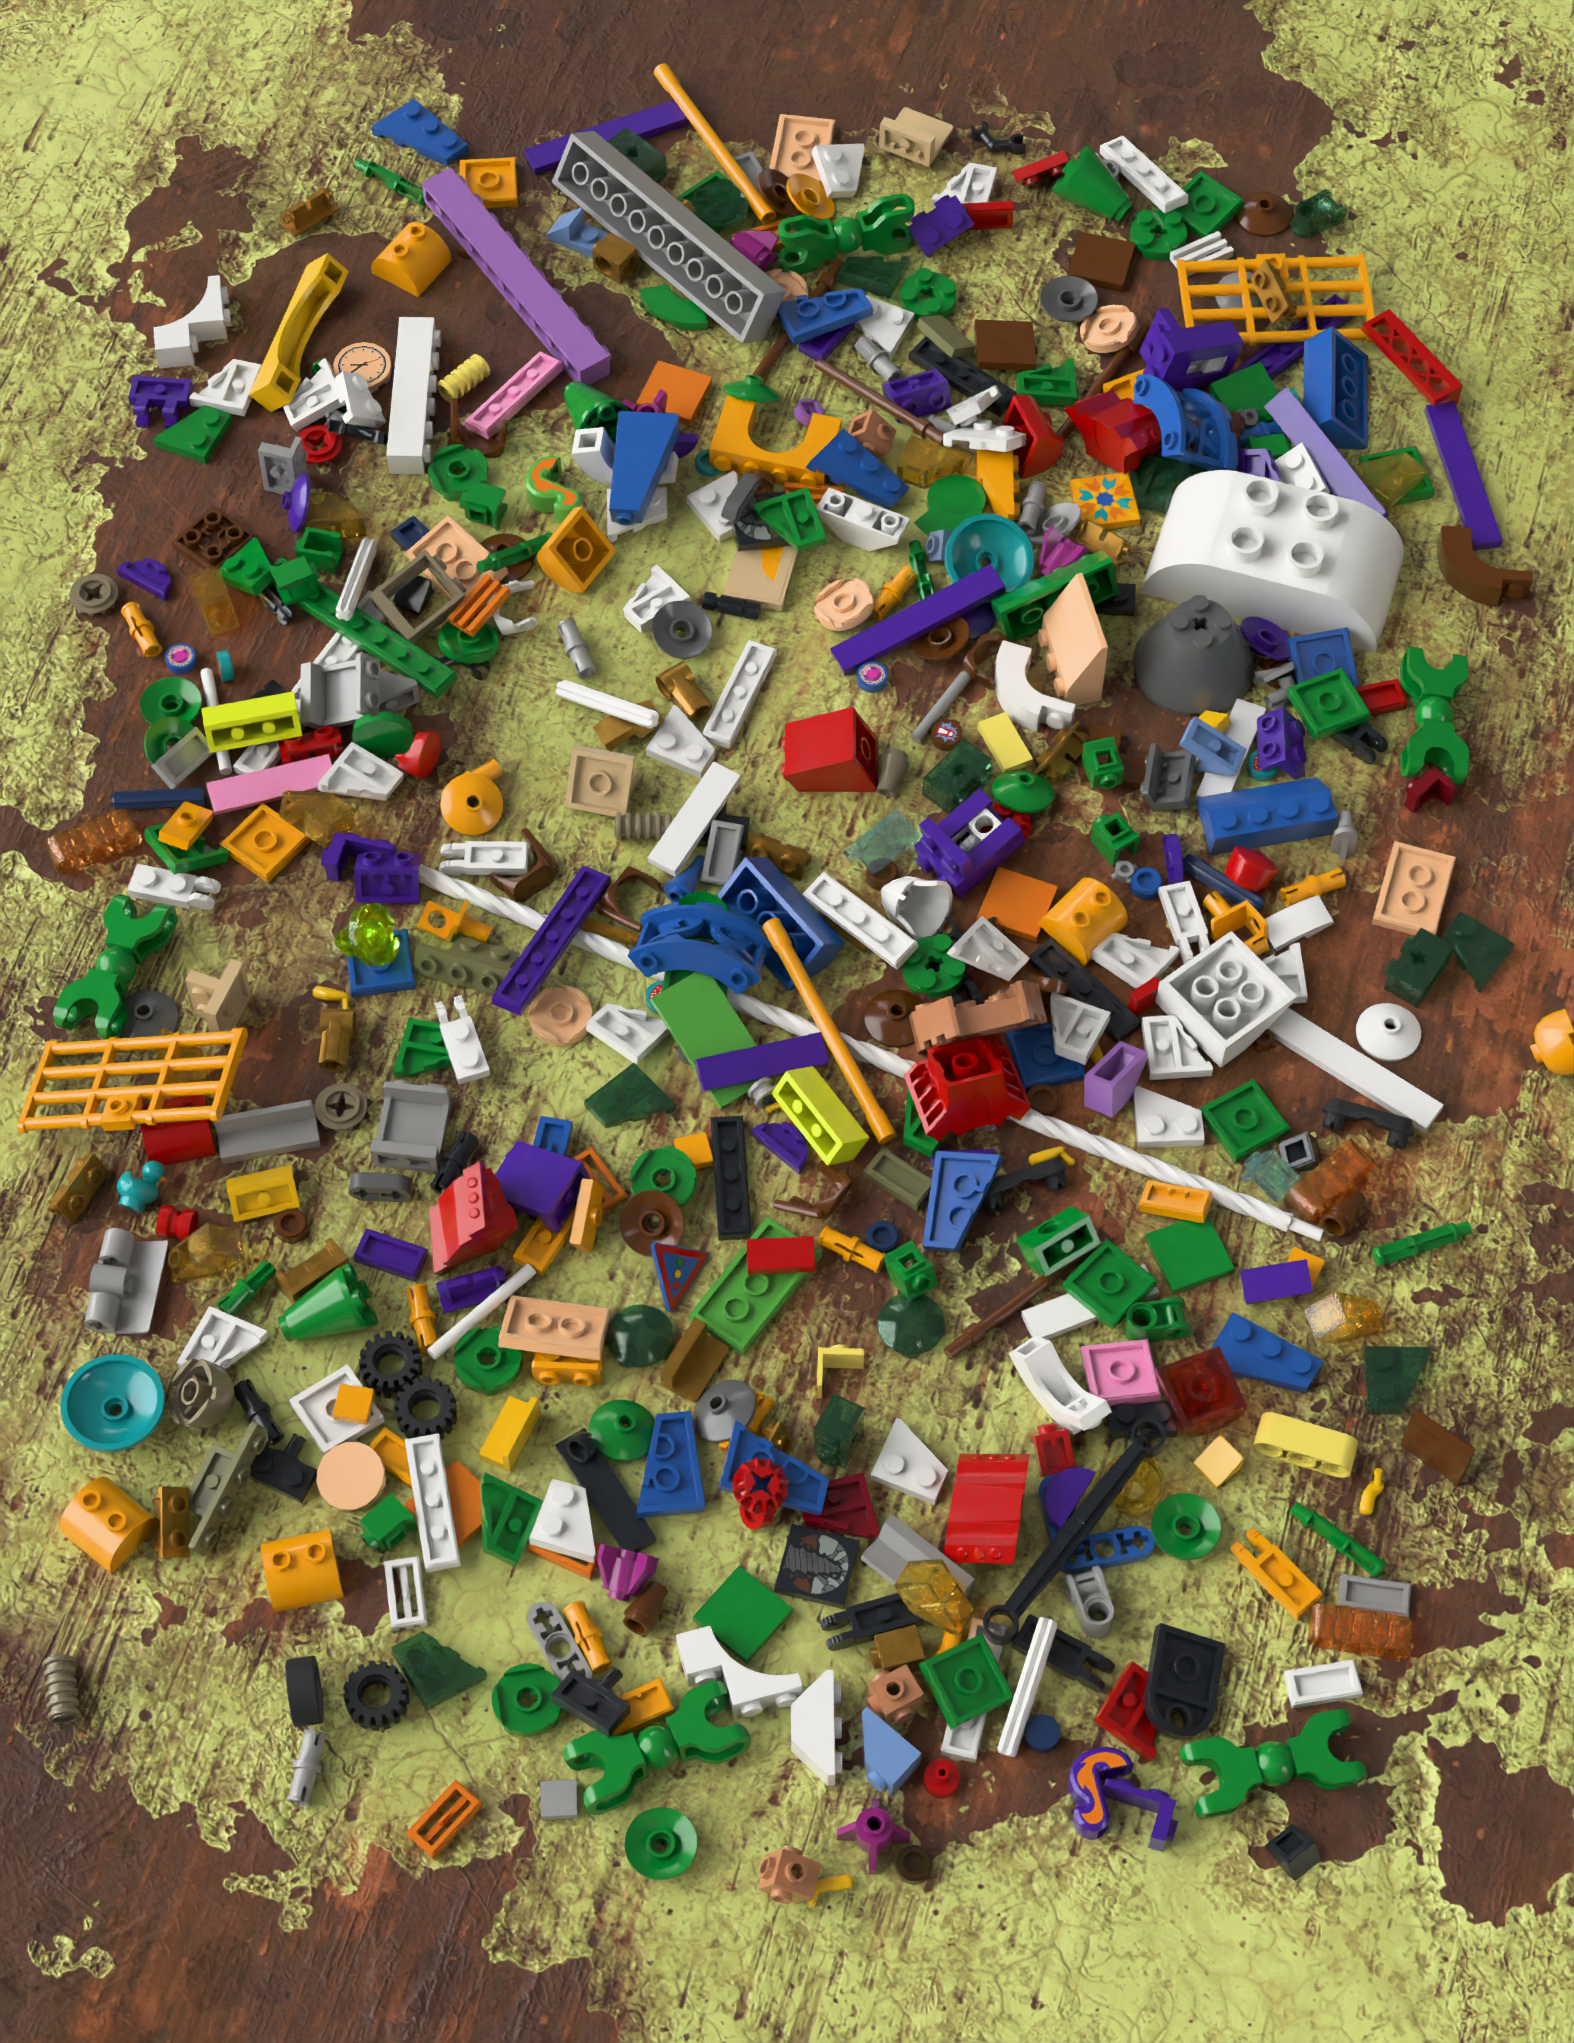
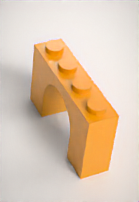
M727 394L709 448V467L714 466L720 471H735L739 474H744L754 469L765 470L772 474L775 482L779 484L794 482L817 488V485H826L829 475L819 470L813 472L807 469L806 466L841 431V418L813 413L805 439L799 446L782 453L768 452L757 447L750 439L756 420V402L738 399Z

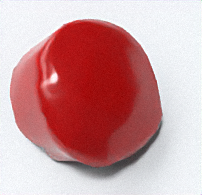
M416 731L414 741L407 753L395 755L396 760L399 762L397 767L421 780L426 779L432 773L439 760L442 749L440 734L435 731Z
M1244 846L1234 847L1225 867L1226 877L1236 885L1253 892H1258L1262 889V893H1264L1271 881L1279 873L1278 866L1262 852Z

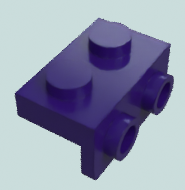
M949 195L942 197L934 203L936 207L928 214L922 211L910 220L912 224L908 226V229L926 257L975 225L956 195L951 198Z
M1283 707L1257 718L1258 763L1262 771L1279 766L1296 780L1305 776V762L1307 761L1303 738L1305 736V727L1299 719H1296Z

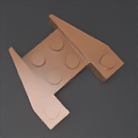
M1016 981L1014 984L1009 985L1010 988L1005 993L990 996L988 1000L984 1001V1004L976 1005V1001L971 1000L958 1003L954 1007L952 996H948L936 1002L915 1006L916 1011L911 1012L909 1019L917 1053L927 1052L929 1048L979 1035L987 1036L1009 1030L1018 1031L1028 1027L1044 1025L1047 1019L1039 985L1029 981Z

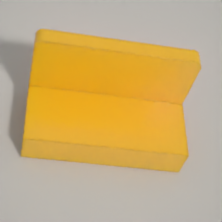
M291 1165L226 1180L234 1222L300 1207Z
M509 1395L479 1452L481 1460L511 1472L541 1415L539 1398L531 1396L529 1402L526 1403Z

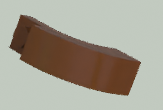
M1441 526L1437 542L1438 565L1446 581L1457 592L1472 601L1496 607L1500 597L1528 599L1533 582V571L1491 567L1482 562L1473 550L1472 528Z

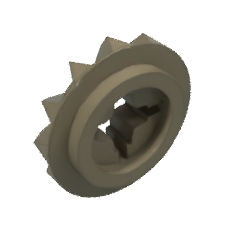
M89 574L81 577L72 585L69 593L72 607H75L79 614L88 613L91 617L94 613L99 612L104 615L106 609L114 608L115 601L119 599L116 583L110 577L103 574ZM97 593L100 594V598H99V599L93 598L92 600H90V598H89V595H90V594H92V595H96Z
M338 1083L325 1088L318 1095L314 1107L317 1120L322 1123L324 1128L334 1129L337 1133L344 1129L352 1131L355 1125L363 1123L365 1113L368 1112L364 1093L356 1086L347 1083ZM342 1099H344L346 1108L350 1110H344L343 1115L338 1117L336 1109L333 1108H339Z

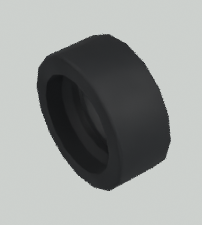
M313 1655L286 1660L287 1695L294 1727L323 1723V1696L316 1657Z

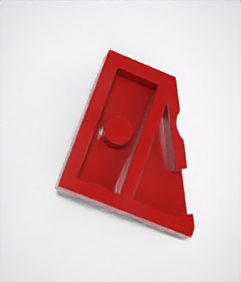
M1064 150L1012 171L1015 182L1029 187L1038 184L1043 178L1061 175L1065 165L1070 159H1075V156Z
M1132 1661L1125 1667L1093 1721L1147 1762H1150L1156 1757L1157 1748H1154L1155 1727L1149 1721L1143 1703L1147 1671Z

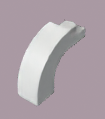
M605 428L576 430L572 448V455L576 463L592 479L611 487L615 445L610 440ZM675 452L671 453L658 484L675 483L679 461Z
M1003 640L997 654L994 680L996 683V696L1003 710L1015 722L1037 732L1040 723L1047 724L1054 729H1061L1064 726L1069 729L1074 722L1076 704L1043 695L1033 689L1026 679L1031 664L1032 648Z
M1035 1335L1009 1353L1018 1373L1030 1392L1046 1412L1061 1427L1068 1429L1069 1433L1075 1435L1081 1430L1092 1429L1102 1422L1103 1417L1112 1412L1106 1400L1086 1392L1074 1381L1062 1364L1051 1341Z

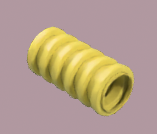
M473 354L470 359L459 365L457 370L454 369L450 375L448 374L444 377V380H440L437 383L440 395L450 403L452 398H461L464 396V393L469 392L477 383H480L490 375L488 363L481 356Z

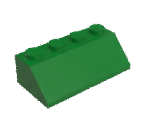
M1102 550L1094 554H1087L1079 561L1065 567H1059L1044 577L1030 580L1024 586L1011 592H1004L996 599L991 600L995 618L1004 636L1015 642L1037 632L1038 629H1042L1043 615L1076 574L1083 573L1093 605L1120 594L1111 558Z

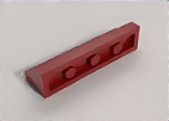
M1390 309L1362 324L1361 330L1433 406L1441 402L1455 401L1456 405L1458 404L1463 385ZM1378 326V333L1373 328Z

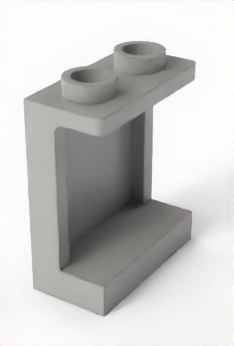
M360 652L356 653V660L327 666H320L312 662L301 664L300 724L313 729L323 726L341 727L355 724L356 720L365 714L371 713V717L379 716V706L381 703L379 696V677L381 673L379 659Z
M403 1080L384 1082V1102L376 1140L372 1139L370 1148L373 1166L438 1173L452 1104L449 1089L438 1084L415 1085Z

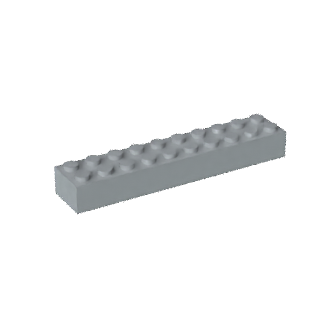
M595 131L571 133L552 183L611 233L637 247V255L742 344L765 340L786 290Z

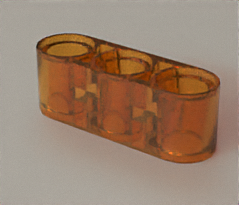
M118 809L52 835L47 839L45 847L56 871L60 874H69L135 848L142 841V835L131 812L128 809Z
M1350 1139L1301 1179L1289 1191L1285 1201L1309 1223H1312L1323 1214V1211L1344 1195L1349 1188H1354L1368 1176L1375 1167L1376 1160L1353 1139Z
M1325 1603L1314 1604L1310 1609L1307 1642L1312 1646L1392 1660H1405L1411 1656L1413 1620L1406 1616Z

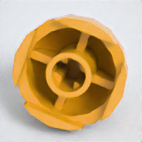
M1557 1010L1543 1017L1536 1025L1534 1031L1536 1043L1530 1045L1537 1064L1544 1062V1065L1550 1072L1556 1075L1567 1076L1574 1074V1029L1566 1010Z

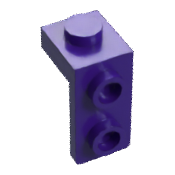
M335 832L330 847L325 848L323 851L321 865L325 867L327 880L340 882L349 856L357 858L358 854H364L369 851L379 852L380 854H396V845L383 839L372 840L363 838L355 833L344 834Z
M1123 1778L1106 1779L1103 1788L1105 1797L1157 1813L1148 1848L1162 1852L1165 1840L1173 1842L1178 1821L1172 1819L1177 1800L1171 1799L1168 1793L1158 1789L1146 1791L1136 1788L1133 1782Z

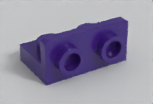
M936 368L882 384L883 395L887 399L918 418L952 407L949 382ZM895 418V420H896L898 423H903L902 421H900V420H898L897 418Z
M375 851L358 854L354 867L356 902L420 903L419 869L421 855L409 852L380 854Z

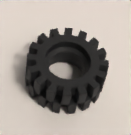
M385 1331V1338H381L379 1333L374 1335L375 1342L372 1343L368 1340L365 1343L366 1350L361 1349L359 1366L366 1387L373 1388L378 1396L383 1392L385 1398H391V1393L396 1392L397 1395L399 1391L402 1392L403 1386L406 1383L411 1386L413 1379L419 1378V1375L423 1373L422 1359L417 1344H413V1339L409 1336L404 1339L403 1333L398 1331L396 1337L392 1336L391 1331ZM387 1355H398L404 1360V1366L398 1373L386 1375L378 1369L379 1361Z

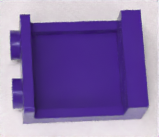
M518 1140L511 1151L505 1155L503 1163L495 1173L500 1180L505 1199L513 1209L541 1218L546 1228L556 1233H559L577 1205L582 1178L591 1179L581 1161Z

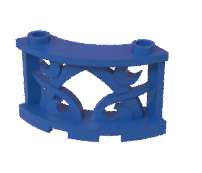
M1146 374L1137 375L1134 385L1133 403L1147 406L1157 417L1162 434L1163 457L1204 467L1209 471L1236 470V433L1231 432L1229 422L1232 418L1223 403L1218 402L1214 395L1198 389L1187 388L1183 389L1182 393L1173 390L1167 382L1158 377ZM1191 420H1194L1198 424V427ZM1192 441L1195 442L1194 453L1185 450ZM1203 451V452H1205L1209 457H1206V456H1203V455H1200V454H1201V452Z
M697 901L696 905H679V902L659 906L642 914L640 922L643 924V929L636 947L629 951L628 958L645 977L670 970L696 971L718 979L736 994H739L760 982L762 977L760 972L767 950L772 945L762 926L744 914L740 917L724 910L725 906ZM692 935L714 938L719 944L713 945L684 938Z

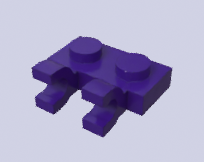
M133 376L128 398L130 405L134 406L133 415H137L136 427L148 428L150 407H163L162 416L166 417L165 429L176 424L179 421V409H188L189 397L193 390L192 380Z

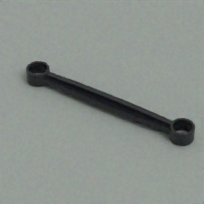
M1143 1418L1134 1424L1131 1430V1445L1070 1516L1030 1568L1004 1605H995L987 1610L983 1618V1631L988 1641L1000 1646L1014 1641L1019 1631L1020 1616L1051 1582L1120 1494L1145 1458L1156 1457L1163 1451L1166 1431L1158 1420ZM1149 1428L1157 1431L1161 1436V1440L1154 1447H1143L1137 1442L1136 1434L1142 1429ZM996 1615L1008 1616L1014 1624L1013 1630L1004 1636L993 1634L988 1629V1623L992 1617Z

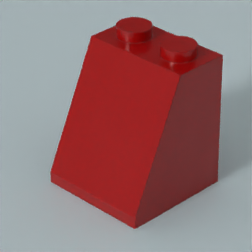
M854 707L785 724V737L782 738L785 763H782L781 769L784 779L789 781L797 792L877 791L878 738Z

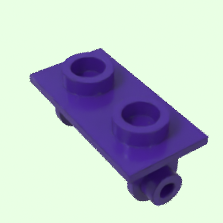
M501 1265L435 1283L444 1314L481 1304L506 1282L503 1268Z

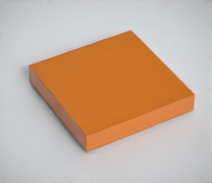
M658 360L636 405L639 407L646 403L654 404V398L662 389L668 396L665 413L678 414L680 423L691 426L712 385V376Z
M998 867L976 921L981 916L987 920L997 917L998 920L992 925L999 931L1005 929V933L1036 943L1042 930L1037 923L1051 909L1058 886Z
M456 1459L445 1468L459 1550L482 1529L480 1482ZM413 1496L404 1505L417 1520Z

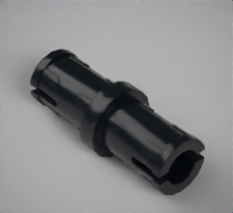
M461 1131L450 1152L444 1154L441 1159L442 1166L430 1183V1187L434 1192L441 1195L443 1189L445 1191L460 1174H463V1170L468 1167L467 1161L479 1143L475 1135L470 1132L467 1134L466 1131Z
M246 1379V1381L242 1380L234 1385V1396L245 1412L244 1418L247 1423L250 1424L254 1421L268 1430L266 1446H274L279 1443L285 1435L270 1413V1405L268 1402H263L252 1381Z

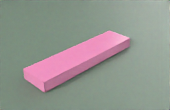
M540 351L465 420L466 428L486 439L492 437L502 427L503 420L509 421L564 370L562 362Z
M329 754L208 782L207 790L214 815L319 791L318 782L332 766Z

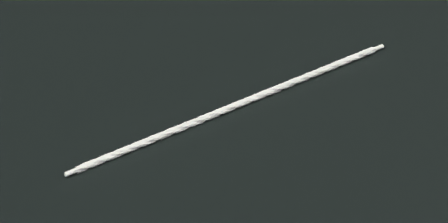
M420 864V883L431 889L463 901L467 899L470 901V904L478 908L512 919L538 931L548 916L546 914H539L535 910L510 899L494 896L485 889L459 879L450 878L440 871ZM580 929L570 943L585 951L599 954L610 961L641 972L628 958V953L631 949H627L615 941ZM665 972L655 974L651 977L663 981ZM728 987L727 999L733 1009L773 1026L781 1027L797 1036L820 1032L817 1024L814 1022H809L805 1018L777 1006L764 1004L760 1000L742 992L736 994ZM839 1032L852 1057L859 1061L873 1064L884 1071L904 1079V1075L915 1064L914 1061L902 1059L892 1052L863 1041H857ZM823 1037L824 1045H825V1046H828L827 1043H826V1041H825V1039H824V1037ZM1030 1108L1020 1121L1009 1115L1006 1118L1048 1137L1060 1139L1073 1147L1093 1155L1107 1158L1120 1166L1140 1174L1157 1178L1164 1183L1212 1191L1213 1203L1237 1213L1254 1217L1267 1225L1285 1232L1289 1229L1316 1241H1320L1324 1229L1293 1217V1213L1284 1212L1269 1203L1249 1195L1234 1192L1224 1185L1199 1175L1186 1173L1174 1165L1148 1155L1139 1154L1124 1145L1101 1136L1089 1134L1079 1127L1054 1117L1042 1115L1034 1109Z

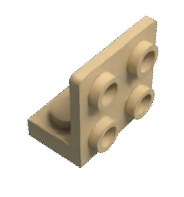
M904 107L895 120L884 117L880 123L879 148L930 167L953 132V125Z

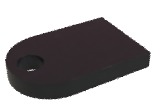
M1163 1623L1155 1626L1143 1703L1149 1721L1160 1733L1169 1738L1183 1740L1196 1736L1209 1726L1215 1713L1226 1643ZM1171 1710L1177 1711L1182 1715L1184 1720L1182 1728H1177L1171 1723L1169 1718Z

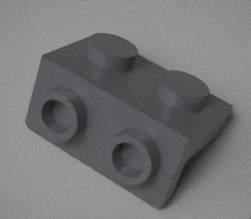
M1157 743L1150 744L1149 755L1145 757V779L1141 782L1140 791L1142 798L1147 801L1153 811L1188 808L1196 762L1195 755L1187 750L1162 752Z

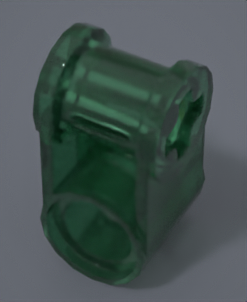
M1324 189L1297 204L1291 226L1292 232L1299 238H1311L1330 227L1338 225L1345 218L1347 208L1342 204L1339 205L1332 198L1333 194L1329 189Z

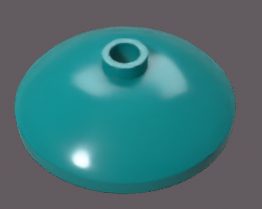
M979 514L964 520L954 529L945 548V566L953 583L982 569L980 560H985L988 565H992L1005 585L1006 592H1011L1024 586L1030 580L1034 568V553L1025 532L1013 521L996 514Z
M124 1354L101 1356L81 1366L66 1383L60 1402L62 1420L73 1439L84 1447L99 1452L124 1451L143 1442L157 1428L165 1409V1392L157 1373L144 1361ZM116 1409L122 1410V1413L118 1416L111 1415Z

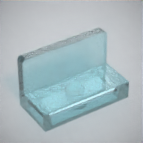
M896 808L842 853L850 862L858 856L872 874H876L917 841L919 834Z

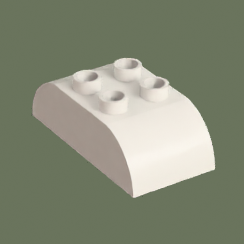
M1207 471L1184 480L1174 491L1142 585L1141 593L1177 603L1190 600L1195 595H1203L1208 600L1224 607L1232 617L1240 619L1251 616L1260 617L1276 624L1283 630L1302 635L1348 627L1351 647L1376 653L1402 566L1404 546L1400 535L1393 525L1377 511L1360 502L1238 471Z

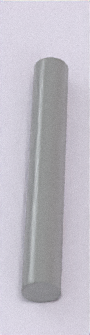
M961 671L910 735L914 742L921 743L934 724L971 680V676L967 672Z

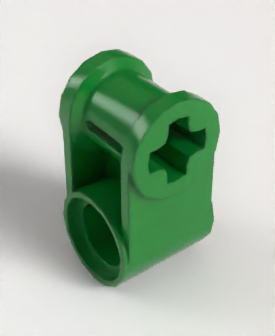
M1169 1297L1157 1301L1133 1304L1127 1312L1123 1326L1125 1338L1129 1341L1148 1339L1149 1342L1163 1340L1173 1341L1187 1337L1191 1334L1192 1329L1191 1325L1186 1323L1183 1311L1185 1307L1184 1299L1182 1297ZM1133 1321H1144L1147 1324V1326L1140 1327L1136 1325Z

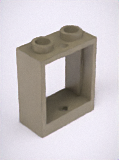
M424 550L369 594L371 603L397 634L414 645L448 618L465 598L463 593L466 592L465 587L456 577L451 579L446 574L445 570L447 567L437 554L432 557L427 550ZM428 569L453 599L413 629L389 598L424 570Z

